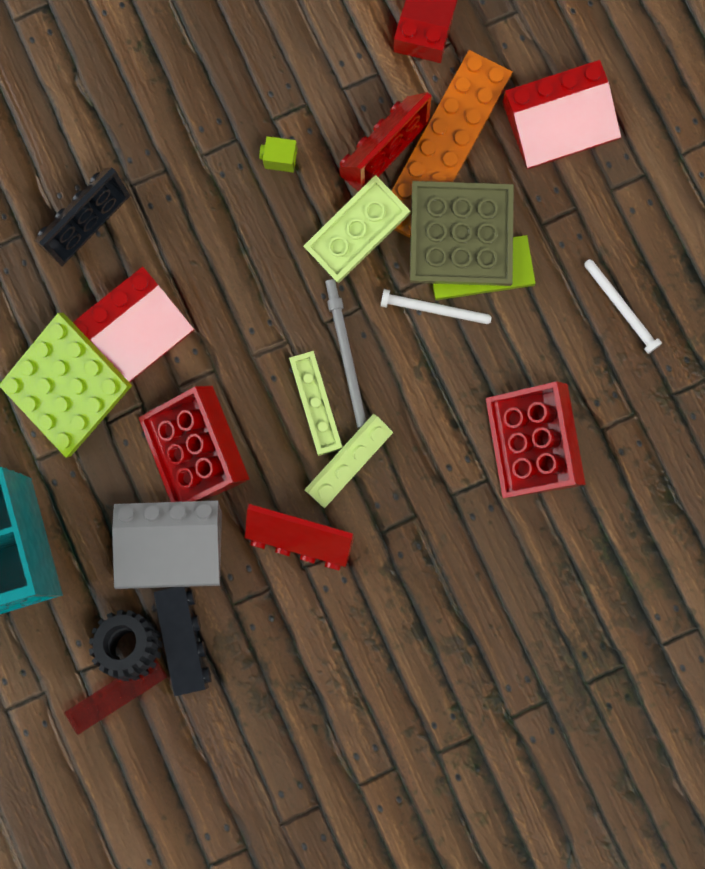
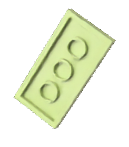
M375 175L304 245V248L336 282L340 283L411 211Z

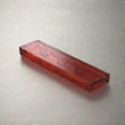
M156 658L154 661L157 664L156 667L148 669L150 672L148 675L143 676L140 674V679L135 681L132 679L129 681L115 679L64 712L76 734H81L168 678L158 659Z

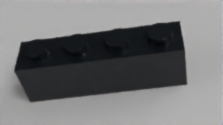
M173 587L153 592L174 697L208 689V683L212 682L209 667L204 666L203 657L206 656L204 642L199 641L197 631L201 630L199 616H194L192 605H196L193 589Z

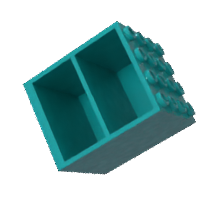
M0 467L1 615L63 596L32 478L4 467Z

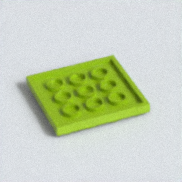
M63 312L57 313L0 383V388L66 458L74 454L132 387L131 383Z

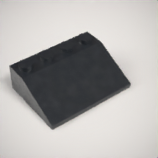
M112 167L104 168L101 172L93 175L90 179V184L84 190L78 191L74 195L72 202L66 208L59 210L55 215V220L49 226L43 227L34 240L62 267L131 196L118 173Z

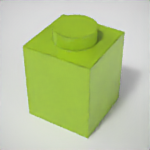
M267 136L265 145L261 144L259 155L260 160H263L264 168L294 173L298 151L296 140Z

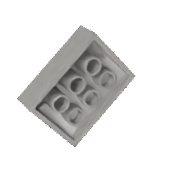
M190 501L114 504L112 525L114 588L220 586L222 512L219 502Z

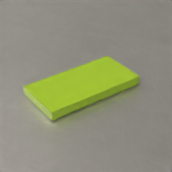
M527 235L513 237V279L511 286L433 284L435 301L535 286Z

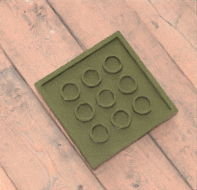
M412 181L410 283L511 286L513 279L514 184Z

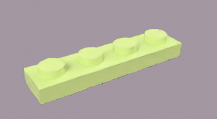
M314 351L290 357L289 360L318 456L342 449L343 447Z
M373 414L305 488V491L325 508L393 432L378 416Z

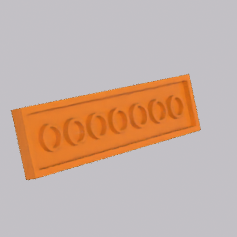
M468 50L392 189V192L410 211L412 181H455L509 82L513 71ZM411 213L394 229L410 239Z

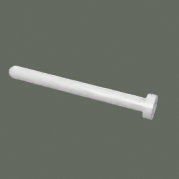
M587 260L584 263L585 268L645 343L646 347L644 350L647 354L658 348L662 344L660 339L657 338L655 340L594 261Z
M386 289L383 291L381 307L387 308V304L483 324L491 323L492 317L489 314L389 294L390 290Z

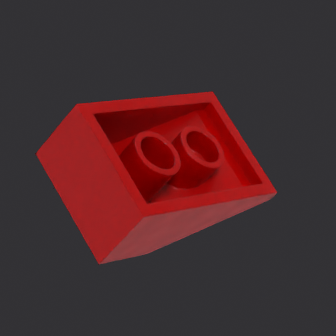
M406 0L394 38V52L441 63L458 0Z

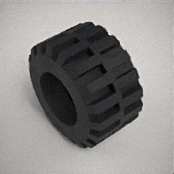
M118 610L117 615L112 612L107 614L108 619H101L98 622L100 624L99 628L96 629L94 627L91 632L95 634L94 638L89 639V644L93 646L92 649H89V653L95 657L92 660L94 665L98 666L99 670L123 681H129L130 679L138 680L140 679V674L143 676L150 673L148 669L156 667L157 664L154 661L156 658L160 659L162 654L158 651V648H162V641L158 640L161 635L155 629L156 626L143 616L129 610L127 612ZM134 632L136 636L134 651L128 657L118 660L116 655L118 641L125 634Z

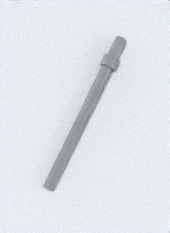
M335 279L325 281L329 297L327 304L329 312H332L357 428H361L366 422V417L342 313L344 306L342 298H339Z

